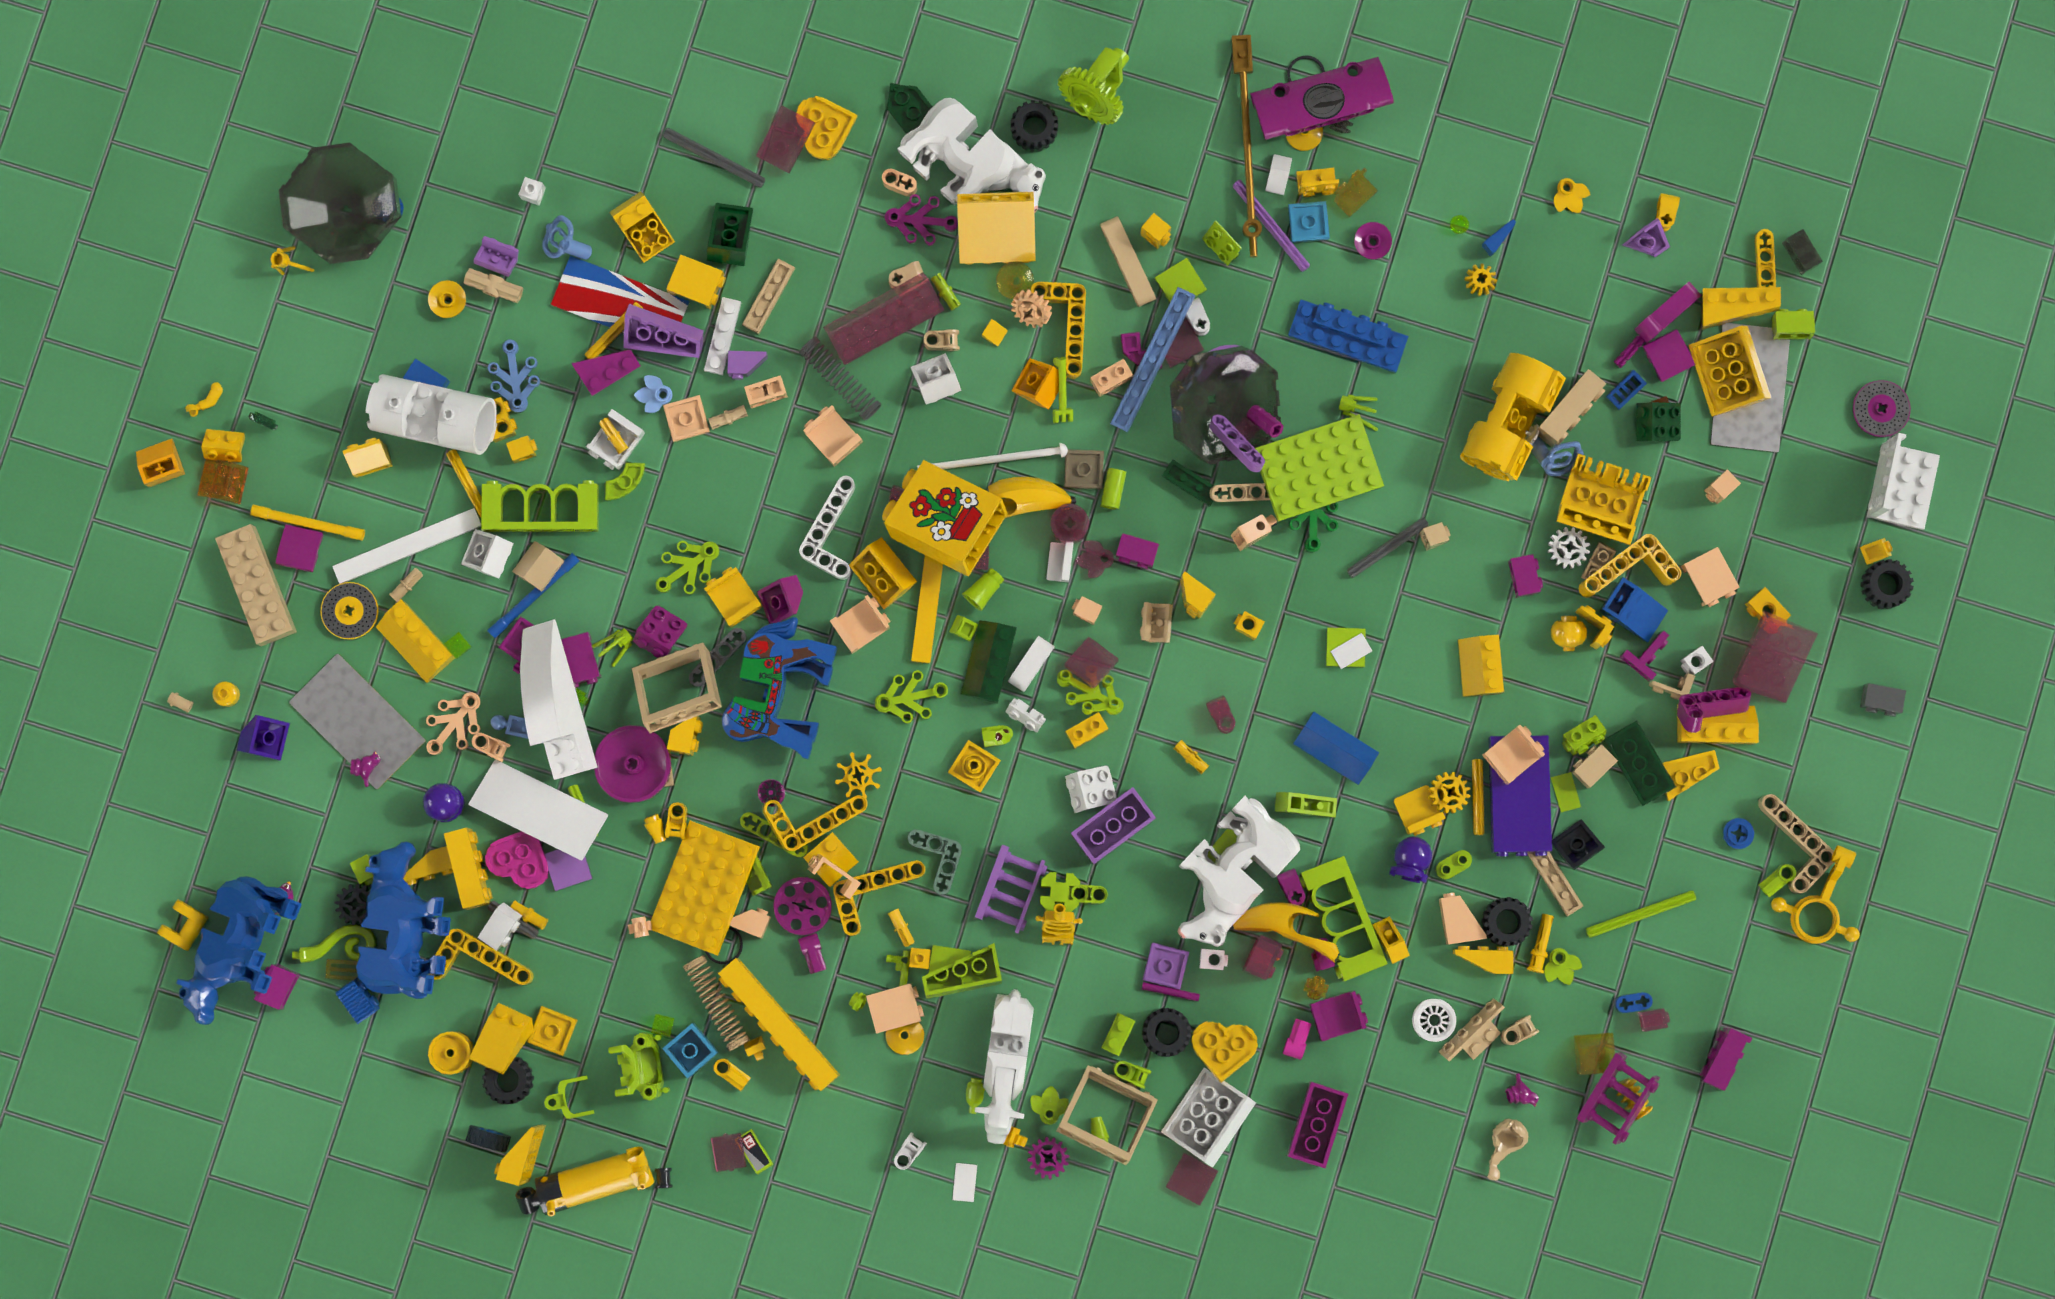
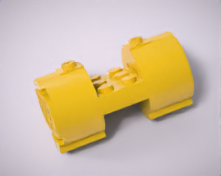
M1509 353L1501 372H1499L1493 382L1492 390L1498 395L1493 410L1489 412L1487 422L1477 421L1469 432L1467 443L1460 458L1471 467L1475 466L1491 477L1503 481H1517L1533 448L1525 439L1527 436L1525 431H1529L1537 413L1551 411L1566 378L1559 371L1534 358L1519 353Z

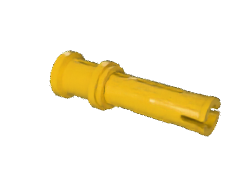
M1542 914L1535 948L1530 952L1532 957L1530 965L1526 970L1544 974L1543 965L1545 958L1548 957L1546 948L1554 919L1552 915Z

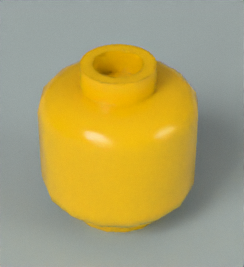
M224 681L218 683L213 688L212 695L218 705L232 707L238 702L240 692L236 685Z

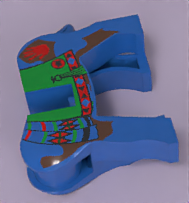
M792 617L785 621L771 623L762 627L747 642L740 678L742 681L769 687V689L765 688L763 694L765 703L734 696L723 713L722 726L726 734L736 741L748 742L767 737L783 747L795 750L803 759L809 760L813 742L815 743L819 723L777 719L784 699L786 674L792 672L806 673L816 678L823 686L829 687L837 647L809 639L786 640L792 638L796 632L798 619Z

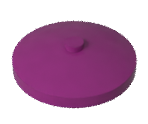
M629 725L613 730L601 741L595 753L598 768H594L598 783L608 795L623 802L637 803L654 797L663 789L670 776L671 755L666 743L657 733H649L645 727Z

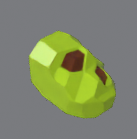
M999 725L981 728L985 748L1005 745L1010 742L1013 736V731L1008 726Z

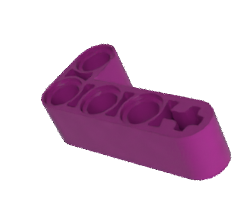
M1689 281L1634 330L1646 343H1649L1702 295Z
M1735 687L1682 695L1679 698L1677 716L1686 731L1691 733L1699 732L1703 718L1748 711L1751 691L1745 687Z

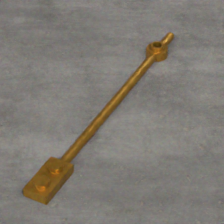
M1232 35L1233 74H1240L1248 220L1244 223L1242 231L1244 236L1249 238L1250 257L1255 258L1258 257L1257 237L1261 234L1262 225L1255 219L1247 82V74L1253 73L1251 35ZM1253 227L1255 232L1251 233L1248 229Z

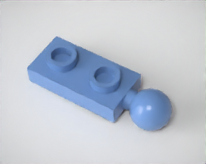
M495 715L491 719V726L495 730L506 728L505 734L529 739L525 718L509 715L507 721L502 715Z

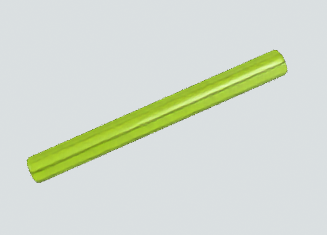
M1688 891L1586 928V933L1589 938L1695 901L1696 895L1694 891Z

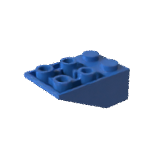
M1622 577L1599 612L1648 643L1668 610L1641 588Z

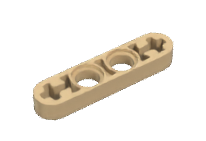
M1265 483L1215 485L1209 493L1210 498L1215 502L1270 500L1268 494H1266L1267 498H1265ZM1236 487L1242 490L1240 498L1233 496V490ZM1254 487H1258L1261 490L1258 498L1253 497L1251 494V490ZM1218 488L1221 492L1228 491V495H1221L1220 499L1214 493L1218 491Z

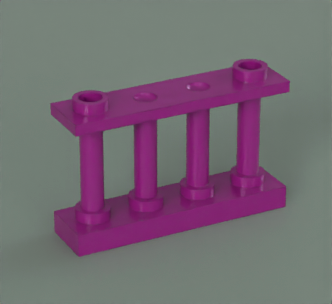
M1622 1052L1615 1053L1576 1118L1582 1123L1593 1120L1614 1134L1616 1137L1612 1143L1615 1145L1621 1142L1624 1143L1630 1134L1628 1130L1650 1094L1655 1093L1658 1089L1659 1083L1657 1082L1660 1079L1658 1076H1652L1649 1080L1626 1065L1627 1062L1625 1060L1628 1056ZM1623 1071L1646 1086L1642 1094L1639 1096L1617 1082L1615 1076L1618 1072ZM1608 1088H1614L1636 1103L1630 1113L1607 1098L1605 1093ZM1599 1104L1605 1105L1626 1119L1620 1129L1597 1114L1595 1110Z

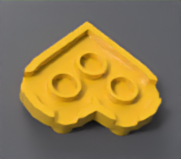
M819 96L803 100L796 112L797 122L801 129L806 132L804 137L806 149L813 157L821 160H831L837 155L858 117L857 114Z
M1207 1021L1198 1025L1191 1038L1195 1053L1220 1083L1247 1063L1254 1056L1258 1047L1257 1036L1254 1031L1248 1026L1233 1024L1226 1028L1221 1023Z

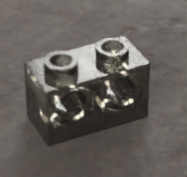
M1804 229L1788 237L1782 243L1801 275L1823 262Z

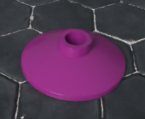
M1368 222L1357 230L1354 237V245L1361 256L1376 260L1384 257L1389 252L1392 246V236L1388 228L1383 224ZM1374 239L1376 244L1370 245L1369 240Z

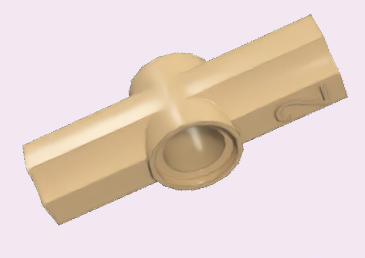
M470 268L465 275V285L482 290L483 293L489 296L501 297L514 303H518L522 297L523 287L506 282L499 276L487 275Z

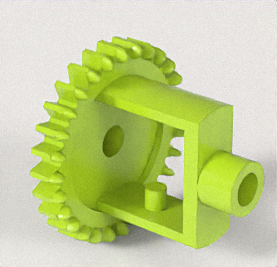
M1105 47L1088 71L1084 69L1081 72V67L1066 69L1059 77L1057 84L1060 86L1058 89L1062 91L1061 95L1066 97L1065 101L1070 102V106L1077 113L1087 116L1088 120L1093 118L1095 123L1099 121L1101 125L1104 123L1106 125H1113L1123 113V102L1120 100L1119 95L1116 97L1115 95L1117 88L1123 82L1122 69L1129 61V56L1122 49L1114 48L1112 50Z

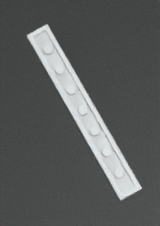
M473 508L332 567L339 584L345 583L481 527V521L476 509Z

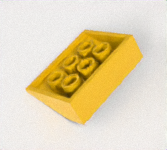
M1741 325L1689 344V349L1712 417L1771 398L1748 326Z
M541 1124L531 1127L501 1162L497 1163L494 1172L497 1175L496 1180L517 1186L530 1182L546 1125Z

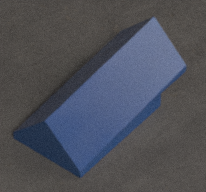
M1315 712L1312 713L1293 743L1357 785L1365 777L1379 754L1378 751Z

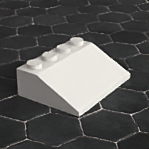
M1203 1068L1161 1132L1211 1167H1214L1256 1102L1227 1082L1223 1081L1220 1083L1212 1072Z

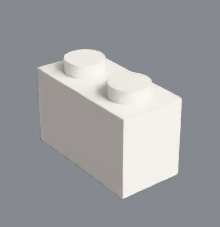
M503 902L495 909L478 938L496 951L502 946L505 948L511 940L509 937L511 932L514 933L521 923L518 921L522 915Z

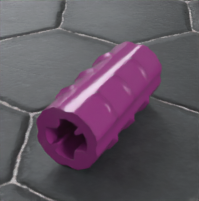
M1253 405L1248 410V419L1265 431L1266 434L1275 438L1282 433L1284 427L1276 417L1266 412L1265 409L1259 405Z

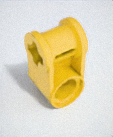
M1660 193L1656 218L1660 220L1662 228L1666 232L1675 222L1680 197Z
M676 802L670 805L665 838L671 836L681 837L682 840H685L687 807L683 803ZM677 805L683 809V813L679 817L673 813V809Z

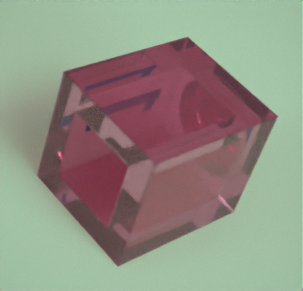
M1664 1008L1638 1012L1642 1032L1668 1028L1667 1023H1670V1018Z

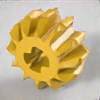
M1481 264L1479 268L1477 265H1473V270L1468 269L1467 271L1469 276L1464 278L1466 282H1469L1466 284V288H1473L1470 292L1471 294L1478 291L1477 295L1481 296L1483 291L1485 295H1488L1489 290L1493 291L1495 289L1493 284L1497 283V279L1492 277L1496 275V272H1489L1491 266L1484 269V264ZM1479 276L1485 279L1483 284H1481V281L1480 283L1477 281Z

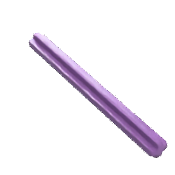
M1238 180L1233 184V188L1247 204L1246 185L1242 180ZM1254 196L1255 215L1302 272L1310 267L1308 261Z

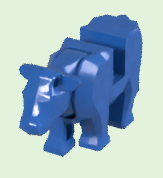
M401 842L394 848L370 856L368 861L370 867L365 869V872L372 873L374 877L370 894L367 898L366 916L361 927L387 930L389 933L386 938L387 948L359 946V959L356 969L358 978L372 992L381 994L404 993L412 998L422 999L427 994H432L434 975L431 974H444L446 956L434 955L426 961L420 959L419 951L423 944V933L448 936L451 919L450 917H434L442 916L444 897H432L429 901L422 900L419 895L413 892L408 883L403 880L409 862L416 853V849L409 842Z
M244 876L225 882L217 890L215 902L209 910L230 917L226 930L221 935L204 928L201 929V942L194 958V975L190 980L177 979L176 984L182 986L179 990V996L183 999L184 1006L192 1012L195 1022L202 1025L212 1023L214 1020V1009L219 999L217 988L228 983L238 981L249 982L251 990L264 994L267 993L272 977L266 975L263 970H260L266 953L258 951L262 943L264 931L275 934L281 919L280 916L296 920L302 905L299 902L288 899V894L284 889L266 887L257 879Z

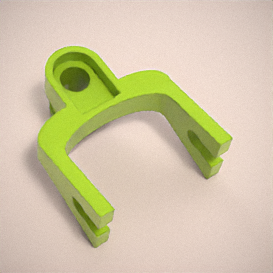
M587 1075L560 1081L558 1093L546 1097L544 1101L545 1107L549 1110L562 1109L563 1115L567 1119L595 1114L594 1110L573 1114L566 1103V1085L588 1079ZM550 1099H555V1106H550L548 1104V1101Z

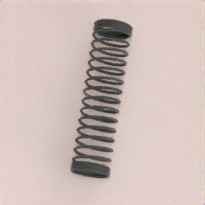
M813 337L812 339H810L801 348L799 354L802 357H804L805 360L809 359V364H813V369L818 368L817 373L822 372L821 377H826L825 381H830V386H834V390H839L838 394H843L842 398L847 399V403H852L851 408L856 407L855 412H860L859 416L862 419H864V421L869 419L881 407V403L879 402V400L873 402L863 412V410L875 399V397H873L867 402V404L863 408L857 411L860 404L864 402L871 395V393H868L858 404L853 406L854 402L867 390V388H865L857 395L855 399L848 402L850 397L862 387V384H860L850 395L844 398L847 391L850 390L858 382V379L855 380L847 388V390L840 393L842 388L853 379L854 375L849 377L842 386L836 389L838 383L842 381L850 373V371H847L836 383L832 384L833 380L844 371L845 366L842 367L835 374L834 377L827 380L829 375L841 365V362H839L828 374L823 376L826 369H828L837 360V358H834L826 366V368L819 371L820 367L833 356V353L828 355L820 365L815 367L817 361L820 360L829 351V349H826L817 358V360L810 363L812 358L824 348V345L820 346L812 356L806 358L807 355L820 343V340L817 337Z

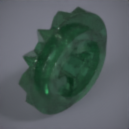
M256 411L254 413L250 412L248 416L250 420L271 430H277L279 426L275 424V420Z

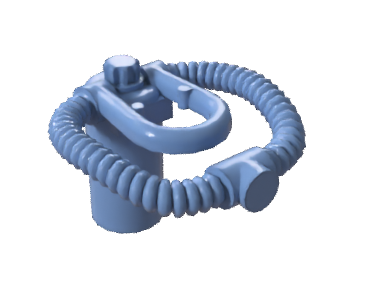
M559 215L552 223L546 225V234L542 247L548 257L553 259L559 258L562 254L567 253L587 260L592 254V248L587 244L573 240V225L567 217ZM560 221L567 225L568 234L562 228L557 227ZM557 231L564 238L559 244L554 241V235ZM548 241L558 249L556 253H552L549 250Z
M1539 437L1532 444L1533 448L1531 450L1541 467L1545 470V473L1554 477L1570 472L1577 454L1584 455L1581 445L1577 441L1561 443L1548 450L1543 440ZM1575 447L1573 456L1568 451L1554 454L1558 450ZM1568 456L1565 462L1554 464L1555 459H1562V457ZM1567 466L1566 468L1559 471L1550 470L1554 468H1561Z

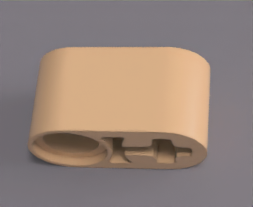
M887 169L883 172L882 181L885 188L906 197H910L917 192V183L912 176L894 169ZM892 175L896 177V180L893 183H888L886 178ZM911 183L912 188L905 189V185Z

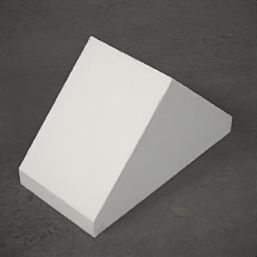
M1273 155L1265 191L1284 195L1292 158Z

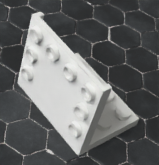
M1898 433L1881 445L1867 517L1924 530L1940 455L1901 447V441L1906 438V434Z

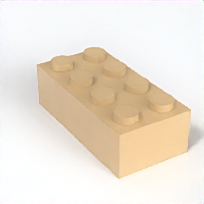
M1588 369L1537 429L1539 431L1538 436L1551 447L1555 443L1559 445L1567 437L1568 433L1566 431H1571L1581 420L1579 415L1583 417L1593 406L1590 402H1596L1605 392L1603 387L1606 383Z

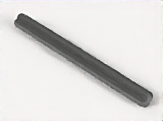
M666 128L663 137L760 188L764 185V177L670 128Z

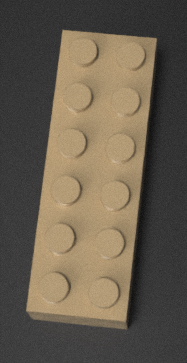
M249 524L215 538L256 644L262 647L296 633V628L256 527Z

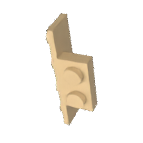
M1493 998L1443 1046L1439 1053L1450 1062L1463 1049L1474 1060L1501 1034L1491 1021L1505 1007Z

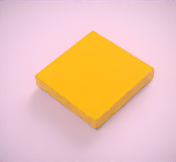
M541 1006L533 1025L534 1031L527 1042L564 1056L578 1020Z

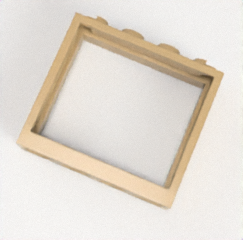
M704 643L695 644L692 647L676 651L673 654L659 657L656 660L632 668L642 721L649 733L722 707L710 652ZM701 659L708 694L650 714L643 680Z
M1088 1065L1056 1131L1127 1165L1158 1099L1150 1095L1149 1092L1145 1091L1143 1093L1137 1090V1087L1131 1083L1125 1084L1119 1081L1120 1079L1115 1075H1107L1100 1068ZM1088 1078L1147 1106L1127 1151L1067 1122Z

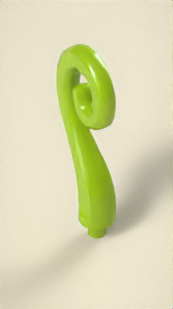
M359 924L345 925L332 932L318 945L300 947L299 951H293L292 959H300L301 963L317 960L323 957L341 938L347 935L357 934L363 936L366 940V947H376L377 940L369 928L361 927ZM357 937L348 939L344 946L346 955L354 961L359 959V953L353 950L354 945L359 943Z

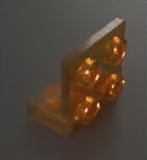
M206 459L197 495L221 499L240 505L249 468L233 462Z

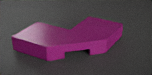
M1140 332L1121 334L1122 354L1139 366L1146 350H1141Z

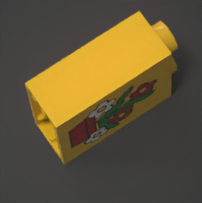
M923 460L917 470L910 469L907 472L902 483L904 492L898 501L891 500L886 505L882 519L885 521L884 524L892 539L969 577L1007 516V510L1002 498Z

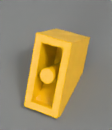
M1390 916L1372 924L1392 964L1410 956L1405 941Z

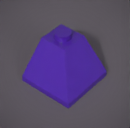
M255 715L241 731L237 751L281 760L290 723Z

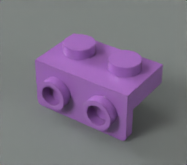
M484 236L482 238V245L474 258V264L509 277L518 261L519 250L512 245H506L494 238Z

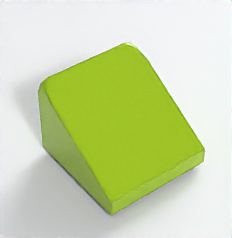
M957 615L949 632L967 641H971L978 624Z

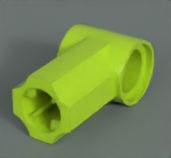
M1782 864L1759 883L1758 886L1770 898L1796 877V870L1792 865ZM1785 867L1791 872L1788 878H1784L1781 873Z

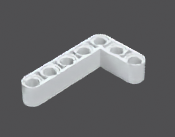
M842 476L837 481L799 549V553L805 561L840 580H845L850 576L851 569L848 563L825 551L822 547L855 490V483L849 476ZM845 481L851 483V488L848 490L841 488V484ZM840 498L842 503L840 506L835 507L832 505V500ZM824 515H832V521L824 523L822 521ZM815 531H822L823 537L816 540L813 538V533ZM805 548H813V554L805 556L803 554ZM824 556L830 558V563L826 566L820 564V559ZM839 566L847 568L844 575L837 574L836 570Z

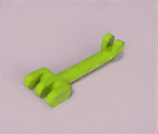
M1066 357L1053 358V364L1058 367L1059 409H1053V422H1059V415L1061 423L1066 422V415L1068 422H1073V409L1067 408Z

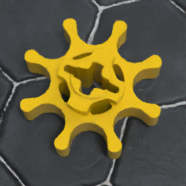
M851 752L852 764L845 767L840 763L837 764L838 768L845 771V777L841 780H836L835 783L839 785L845 782L849 785V791L846 793L847 798H850L853 790L858 789L862 792V796L867 799L865 793L867 786L873 785L877 789L880 788V784L873 782L872 776L876 772H881L882 768L870 769L868 767V761L871 759L870 754H867L865 761L857 762L855 754ZM856 767L861 774L864 773V776L861 777V785L857 778H853L856 775Z

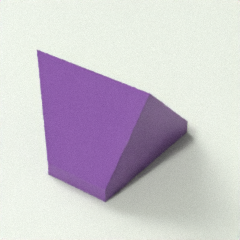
M1658 218L1622 244L1653 257L1658 256L1670 247Z

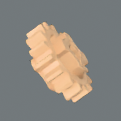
M1028 289L1026 293L1021 290L1020 293L1016 294L1011 303L1013 306L1011 311L1016 312L1014 317H1019L1020 323L1024 321L1027 327L1029 324H1032V327L1036 328L1037 325L1042 327L1043 324H1047L1052 315V312H1050L1052 306L1047 305L1049 300H1043V294L1038 296L1037 291L1031 293L1030 289Z

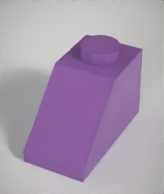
M728 351L727 373L729 377H732L734 380H743V377H749L768 359V354L763 351Z

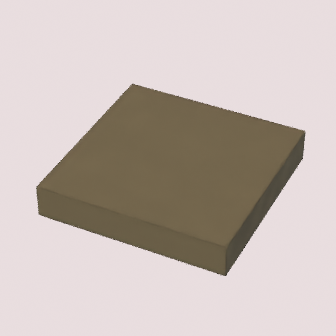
M1068 449L1065 457L1064 488L1103 489L1104 451Z

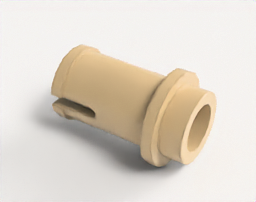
M172 692L167 700L171 707H178L189 713L194 704L192 701L179 696L177 692Z

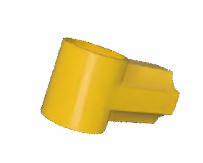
M726 1058L718 1059L714 1064L715 1073L740 1091L751 1079L750 1076ZM720 1062H725L728 1065V1070L724 1073L719 1072L717 1068Z

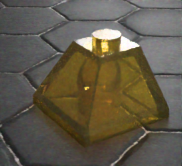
M1613 1033L1574 1035L1577 1074L1604 1073L1615 1055Z

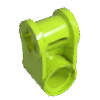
M1123 1060L1117 1061L1113 1065V1072L1117 1077L1145 1089V1081L1148 1074H1151L1152 1071ZM1120 1064L1127 1066V1072L1123 1075L1117 1072V1067Z

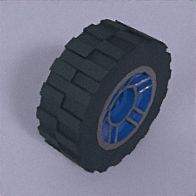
M470 1125L465 1141L483 1148L507 1152L511 1136Z

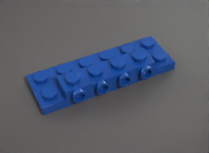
M1304 300L1299 302L1288 334L1289 337L1394 373L1397 372L1409 337L1392 331L1385 322L1378 321L1376 324L1371 322L1370 318L1365 315L1356 317L1352 315L1350 310L1341 309V311H1338L1330 303L1324 302L1323 305H1316Z

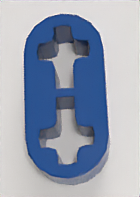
M1644 992L1623 995L1616 999L1615 1008L1621 1013L1646 1010L1651 1007L1653 1000L1648 993ZM1642 995L1648 999L1644 1007L1642 1004L1635 1003L1636 1000L1641 999ZM1622 999L1625 1002L1632 1001V1005L1626 1006V1010L1619 1006V1003H1622Z

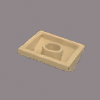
M534 541L512 572L542 592L564 563V560L545 546Z

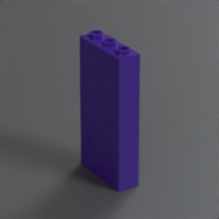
M1549 735L1530 736L1534 742L1538 741L1543 746V753L1545 755L1508 785L1505 784L1489 764L1492 853H1497L1498 857L1508 856V853H1516V856H1528V852H1535V856H1547V852L1552 851ZM1490 736L1488 738L1489 749L1505 736Z

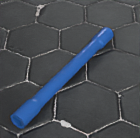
M571 553L564 559V563L542 592L534 588L487 631L496 638L514 619L560 577L570 571L580 560Z

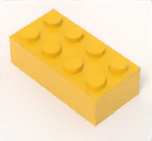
M462 828L444 833L462 908L470 910L490 904V899H493L491 889L487 888L485 882L488 880L486 870L482 869L481 866L483 856L481 851L477 850L476 843H479L477 833L473 832L470 828Z

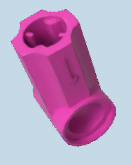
M1295 1018L1290 1037L1286 1040L1282 1054L1299 1060L1302 1059L1311 1023Z

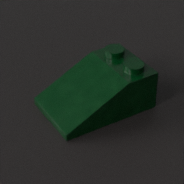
M722 203L715 204L707 246V261L745 266L753 208Z

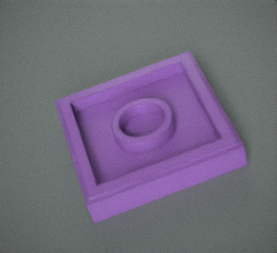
M559 849L545 854L555 891L593 879L586 856L581 861Z
M1151 943L1142 980L1180 990L1189 952Z

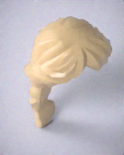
M1505 1119L1493 1129L1492 1139L1495 1150L1489 1160L1490 1165L1487 1176L1489 1180L1496 1181L1500 1178V1171L1497 1168L1500 1161L1504 1160L1511 1152L1523 1148L1528 1143L1527 1129L1517 1120Z

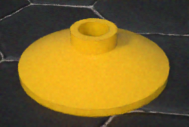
M1323 128L1309 130L1306 134L1299 133L1286 136V139L1293 148L1299 151H1309L1317 147L1321 142Z
M450 280L441 281L431 288L428 295V304L437 316L452 318L460 314L464 309L466 294L458 283ZM446 298H451V303L446 304Z
M920 1022L887 1030L886 1041L894 1052L902 1055L911 1054L921 1047L924 1041V1030ZM902 1032L908 1033L907 1039L901 1037Z

